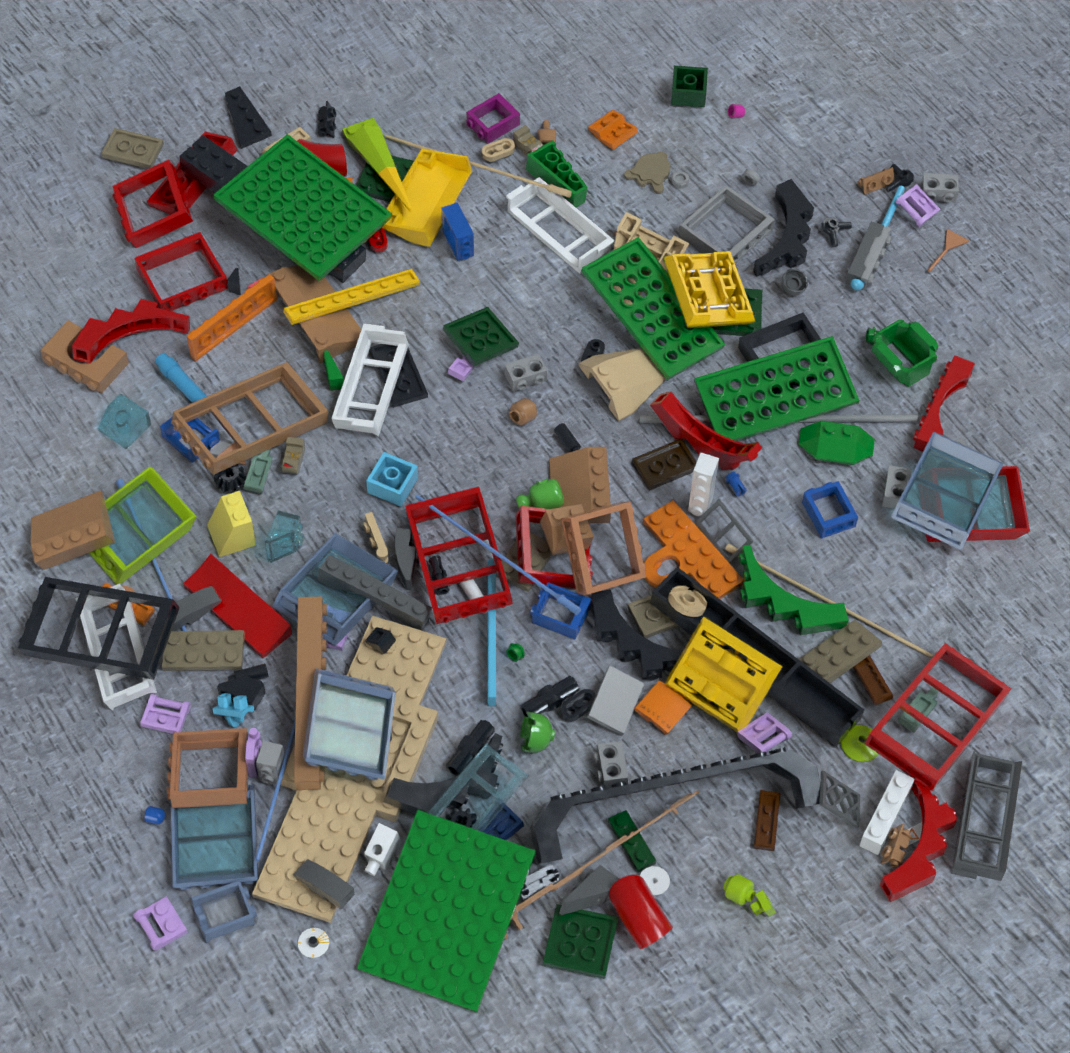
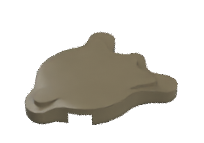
M664 152L646 154L640 157L632 169L625 171L624 177L626 180H636L641 187L650 184L656 194H661L664 191L663 182L670 175V163L667 159V154Z

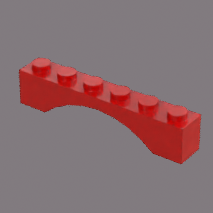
M955 355L951 362H947L944 370L946 374L941 375L938 382L940 387L939 389L935 388L932 395L933 403H928L925 411L927 416H922L919 424L921 429L916 430L912 440L915 441L914 449L923 452L933 432L943 436L944 431L939 416L940 407L950 395L967 386L973 372L974 362Z

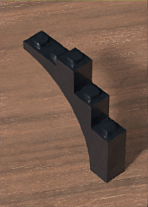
M792 179L776 186L775 198L779 202L785 216L786 228L776 246L766 255L754 261L753 273L756 277L767 274L777 267L784 266L786 263L792 268L806 261L807 249L803 244L809 240L811 231L806 222L812 219L814 207Z
M611 590L591 593V607L597 642L616 640L619 661L639 659L642 680H656L662 678L663 670L672 671L683 650L671 649L656 644L636 632L618 611Z
M495 733L481 758L470 769L456 777L433 783H415L393 778L383 802L414 814L417 813V810L437 815L441 803L459 809L463 804H467L470 793L488 800L492 794H496L499 783H497L498 775L493 773L497 767L496 756L500 755L503 748V743H501L503 736Z

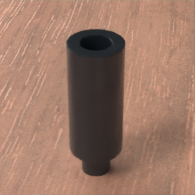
M565 423L555 427V434L569 453L580 450L581 445Z
M266 664L234 671L235 675L228 676V681L245 676L259 680L268 678Z

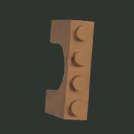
M68 320L41 349L42 360L48 366L52 365L57 368L62 374H68L75 381L86 384L91 390L103 393L129 364L127 352L111 345L98 360L91 364L74 362L70 358L73 353L72 345L83 328Z

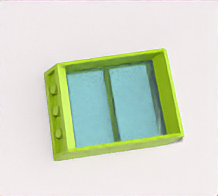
M148 467L105 500L115 543L89 552V554L116 585L122 584L188 533L197 516L153 467Z

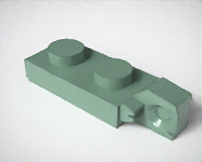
M270 449L253 456L244 484V490L263 493L273 456H269Z
M931 687L927 694L920 692L911 702L910 706L928 717L936 707L938 701L935 699L939 691ZM903 712L898 719V723L913 733L922 724L906 712Z

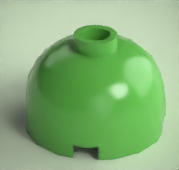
M527 712L528 717H524L521 726L520 738L524 737L525 745H521V749L523 752L538 753L545 750L550 741L554 740L555 730L552 729L549 719L544 715Z

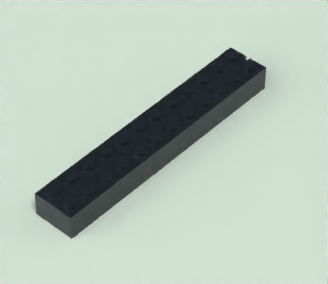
M204 135L192 144L193 148L189 147L179 156L180 169L214 193L248 167ZM360 245L330 271L329 274L344 283L366 261V248Z
M676 567L652 592L650 604L689 634L693 635L701 619L705 617L781 665L782 668L767 694L837 747L847 736L848 732L861 720L865 709L680 568ZM676 586L689 587L688 590L692 592L693 590L698 591L707 601L706 610L703 615L690 617L676 611L668 601L671 590ZM726 644V646L720 645L725 650L731 649L735 651V649L729 646L728 644ZM739 653V655H741L742 657L746 658V660H747L748 657H746V656L743 655L742 653Z

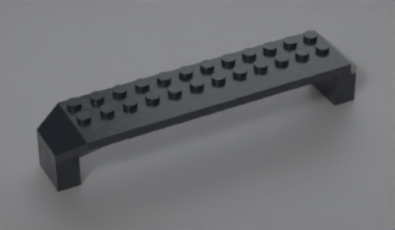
M784 747L769 751L770 755H766V752L749 755L750 759H746V756L730 759L728 764L726 760L711 763L709 768L706 767V764L690 768V772H687L685 768L670 772L671 776L661 773L650 776L651 780H646V777L631 780V784L626 785V781L611 784L609 789H606L604 785L592 788L590 793L580 790L570 793L571 797L567 798L565 794L550 797L551 801L543 804L530 827L537 863L542 864L563 859L557 829L572 806L763 766L790 781L796 809L820 804L821 782L817 766L793 750L786 751Z

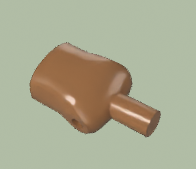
M548 120L543 121V129L537 130V138L543 145L552 140L556 143V130L550 129V122Z

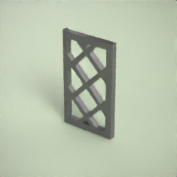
M821 771L820 805L853 827L858 828L860 821V794L825 771ZM826 779L830 781V787H828ZM837 786L842 788L844 794H840V791ZM831 790H834L835 795L837 797V800L835 801L830 792ZM850 794L854 796V803ZM826 795L828 797L830 804L826 802ZM845 797H846V799H847V801H848V804H849V806H850L848 809H847V807H846V805H845V803H844V800H843ZM837 804H840L843 813L838 810ZM851 811L854 815V820L850 817L849 813Z

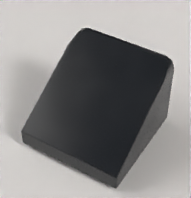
M235 268L227 279L229 292L241 295L239 268Z
M376 627L365 640L368 645L383 654L396 641L391 631Z

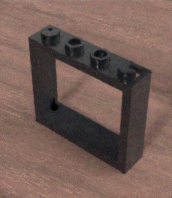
M803 312L740 337L738 349L746 361L749 362L759 359L753 348L796 331L803 330L810 342L821 340V338ZM819 355L823 360L821 362L827 361L825 356ZM767 371L765 373L766 377L771 378L770 374ZM830 371L824 372V376L828 375ZM810 376L806 380L812 382L815 378ZM796 382L789 383L790 388L793 389L799 386ZM778 387L771 389L774 394L782 393Z

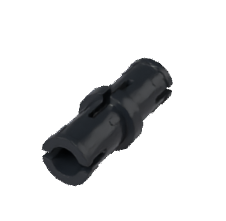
M438 555L432 556L429 559L432 579L435 581L446 578L447 573L442 566L441 557ZM449 586L437 588L439 595L447 594L450 591Z

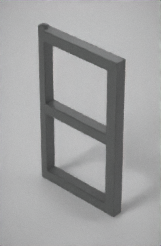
M720 499L695 521L707 539L730 564L739 556L743 546L753 543V540ZM720 506L731 522L713 538L702 525V522ZM735 525L747 541L728 558L717 542Z

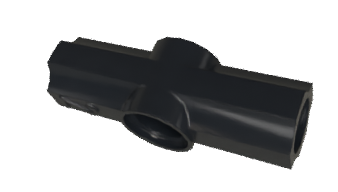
M569 675L553 686L550 684L544 686L536 696L520 705L523 715L528 717L527 712L542 714L547 710L553 711L557 709L563 700L579 691L577 681Z
M480 720L469 736L465 735L456 753L446 764V768L455 776L460 775L473 760L476 761L480 757L484 745L495 732L492 724L487 720Z

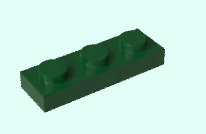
M627 810L608 818V823L618 839L624 835L628 837L631 832L634 833L638 830ZM640 832L621 844L637 872L656 864V859Z

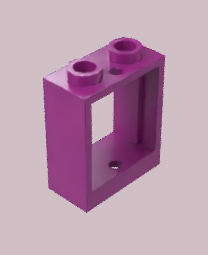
M500 93L466 112L467 126L473 129L478 137L487 144L520 125V113ZM496 109L505 119L488 128L479 118Z

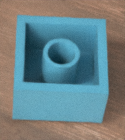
M383 452L366 480L367 493L401 507L418 479V466Z

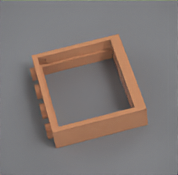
M618 502L561 518L577 594L588 595L646 578V567L641 555L642 548L638 540V528L635 525L634 510L631 502ZM619 511L632 574L592 585L579 522Z
M247 728L173 732V742L169 743L172 756L168 758L171 772H168L167 775L168 784H170V787H167V800H171L172 808L247 804L248 770L245 760L246 743L248 741ZM238 747L236 788L179 791L182 750Z

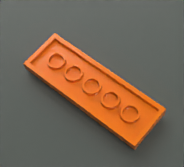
M269 274L265 278L260 279L257 284L247 289L237 299L232 300L229 305L220 309L197 329L192 330L187 335L190 358L196 362L277 301L274 277Z

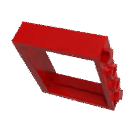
M169 159L112 186L114 190L112 196L115 202L118 203L116 209L122 217L120 222L127 232L125 233V238L128 242L131 241L135 248L193 222L177 170ZM167 176L178 211L134 232L124 196Z
M201 232L134 258L137 271L160 309L174 311L228 289L227 277ZM201 250L216 279L162 300L146 271Z
M521 506L515 515L518 566L544 585L551 583L559 587L576 589L573 575L532 570L529 522L541 524L540 521L545 510L549 509ZM589 546L588 549L584 550L592 583V555H590ZM518 571L519 582L536 584Z

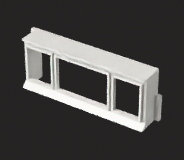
M540 177L534 180L536 182L548 185ZM530 183L525 187L521 185L506 195L508 199L507 212L579 274L582 267L611 251V245L614 244L615 240L561 195L549 192L543 187ZM535 196H538L549 207L530 219L518 208ZM553 211H556L582 233L583 236L564 248L536 223ZM589 239L596 246L579 257L578 260L570 252Z
M363 324L331 418L336 430L339 428L368 432L379 437L409 345L405 332L386 330L385 326ZM371 343L398 346L393 362L366 359ZM364 365L390 368L379 405L352 401ZM349 408L376 411L374 420L348 418Z
M120 583L110 587L126 591ZM92 595L87 596L80 617L91 656L99 657L102 650L99 636L108 633L111 625L109 624L97 629L92 612L119 600ZM127 602L124 611L125 618L121 619L118 628L127 625L138 664H140L145 649L132 604ZM95 669L103 701L111 710L148 693H157L154 680L142 678L143 682L114 693L112 683L130 675L116 673L110 676L108 671Z

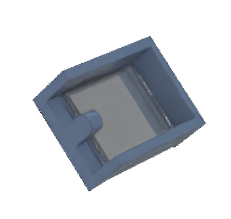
M240 880L192 897L193 909L206 943L214 938L250 925H255L254 917H257L254 905H249L247 900L250 898L246 886L242 887Z

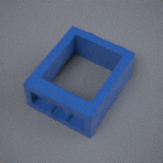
M458 202L441 207L442 231L457 261L474 256V233Z
M839 481L829 482L821 487L811 488L804 492L802 504L821 539L856 527L858 516ZM835 494L845 514L824 521L814 501Z
M547 583L546 586L557 594L564 595L568 600L580 607L581 612L578 615L575 614L570 625L542 615L549 599L556 600L554 596L542 588L538 595L539 601L533 605L530 612L532 623L576 640L591 608V598Z

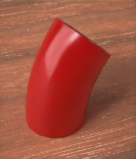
M304 139L297 140V142L342 176H347L346 156L342 144H320Z
M628 875L612 885L609 890V898L640 950L653 944L672 930L673 926L662 911L643 877L640 875Z

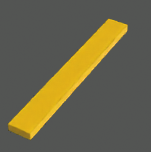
M409 269L285 307L283 313L291 325L418 286L420 280L414 271Z

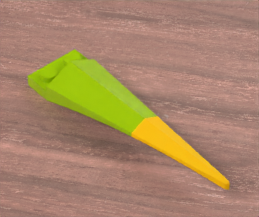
M374 117L343 128L342 133L348 144L374 169L408 211L411 212L409 200L385 138Z

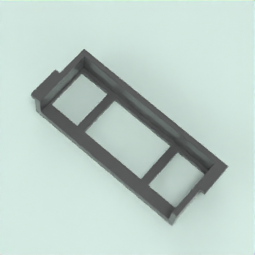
M973 751L969 762L951 874L972 879L980 876L1002 881L1007 867L1022 761H1009L978 754ZM978 767L1010 773L1009 786L976 779ZM975 786L1007 793L1001 837L968 830ZM967 837L999 844L997 864L993 865L964 858Z

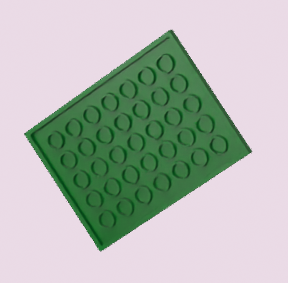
M288 134L213 195V199L318 281L392 218L390 211Z
M417 810L357 969L478 1013L536 851Z

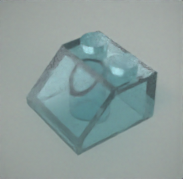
M120 393L107 406L98 431L127 449L151 425L149 412Z
M278 510L265 540L268 562L272 563L295 553L298 546L303 544V524H301L300 516Z

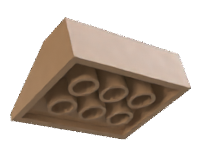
M586 447L549 459L550 479H556L559 482L564 497V504L561 507L581 504L585 512L611 505L606 447ZM611 513L588 519V523H610Z
M102 491L31 517V548L35 563L44 570L115 543Z

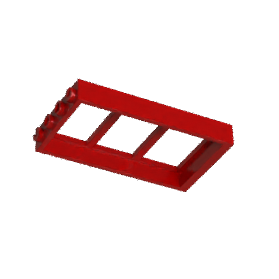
M479 486L405 505L436 624L447 623L451 620L466 618L470 615L485 613L489 610L504 608L513 604L501 558L494 553L492 555L495 565L431 582L425 556L473 544L477 541L468 536L422 548L416 523L442 517L429 508L430 505H433L446 515L479 507L486 532L476 534L475 536L482 541L488 540L489 545L498 551ZM498 572L503 591L438 608L433 589Z
M944 643L869 733L865 745L927 789L933 791L1004 702L1012 688L991 675L987 670L982 669L971 659L956 651L955 648ZM940 659L997 697L985 713L928 674ZM922 680L979 719L962 741L905 702ZM899 708L956 747L939 770L882 731V728Z

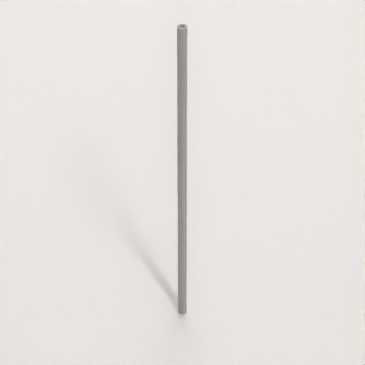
M693 415L702 423H710L707 415ZM752 415L743 416L745 421L750 422L753 420ZM820 415L800 422H917L918 415ZM640 416L639 418L640 423H663L658 416ZM727 420L726 423H735V421Z

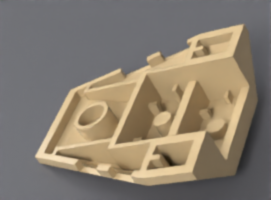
M626 212L617 228L614 250L639 237L663 268L668 271L664 257L672 254H684L689 243L676 236L669 240L641 226L642 219ZM630 257L633 262H639L636 257ZM616 265L620 270L625 269L622 265ZM641 271L645 276L650 275L648 271ZM627 278L629 283H636L634 279Z
M642 348L594 355L578 364L588 379L593 376L610 398L608 408L618 421L634 414L653 391L666 380Z

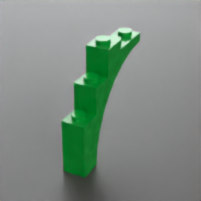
M751 545L742 547L741 553H739L740 565L744 566L745 571H743L744 583L742 589H740L741 601L745 602L746 607L767 604L768 615L772 616L773 621L794 618V625L796 629H799L800 636L838 630L847 626L849 619L844 603L827 604L812 602L785 591L774 583L762 570L755 559Z

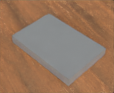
M609 665L587 718L622 736L626 731L644 683Z

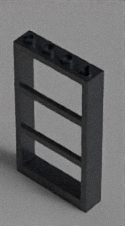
M45 577L42 585L39 587L37 599L32 605V612L26 621L24 633L19 639L18 649L28 657L154 680L180 607L174 599ZM55 589L80 593L59 650L34 645ZM88 595L119 600L99 657L67 651ZM127 602L160 607L140 664L107 659Z

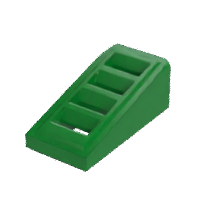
M324 350V363L329 390L342 389L344 378L329 351Z

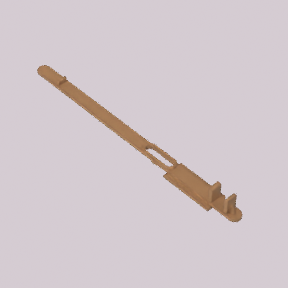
M696 791L693 794H687L670 805L669 810H664L663 814L652 821L649 820L646 822V825L634 833L631 832L628 837L624 835L606 847L605 852L555 885L551 883L516 906L512 917L518 930L523 928L518 920L519 911L549 891L553 892L581 874L584 868L672 811L674 815H677L676 808L700 792Z

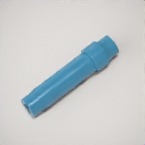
M162 353L155 359V364L159 367V371L166 378L170 379L192 403L207 397L172 357Z

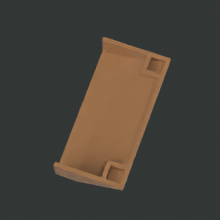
M300 266L283 267L269 273L274 277L276 290L287 306L335 292L326 277L318 281ZM347 308L299 323L315 346L319 363L324 362V350H328L333 358L356 347L361 333V328Z

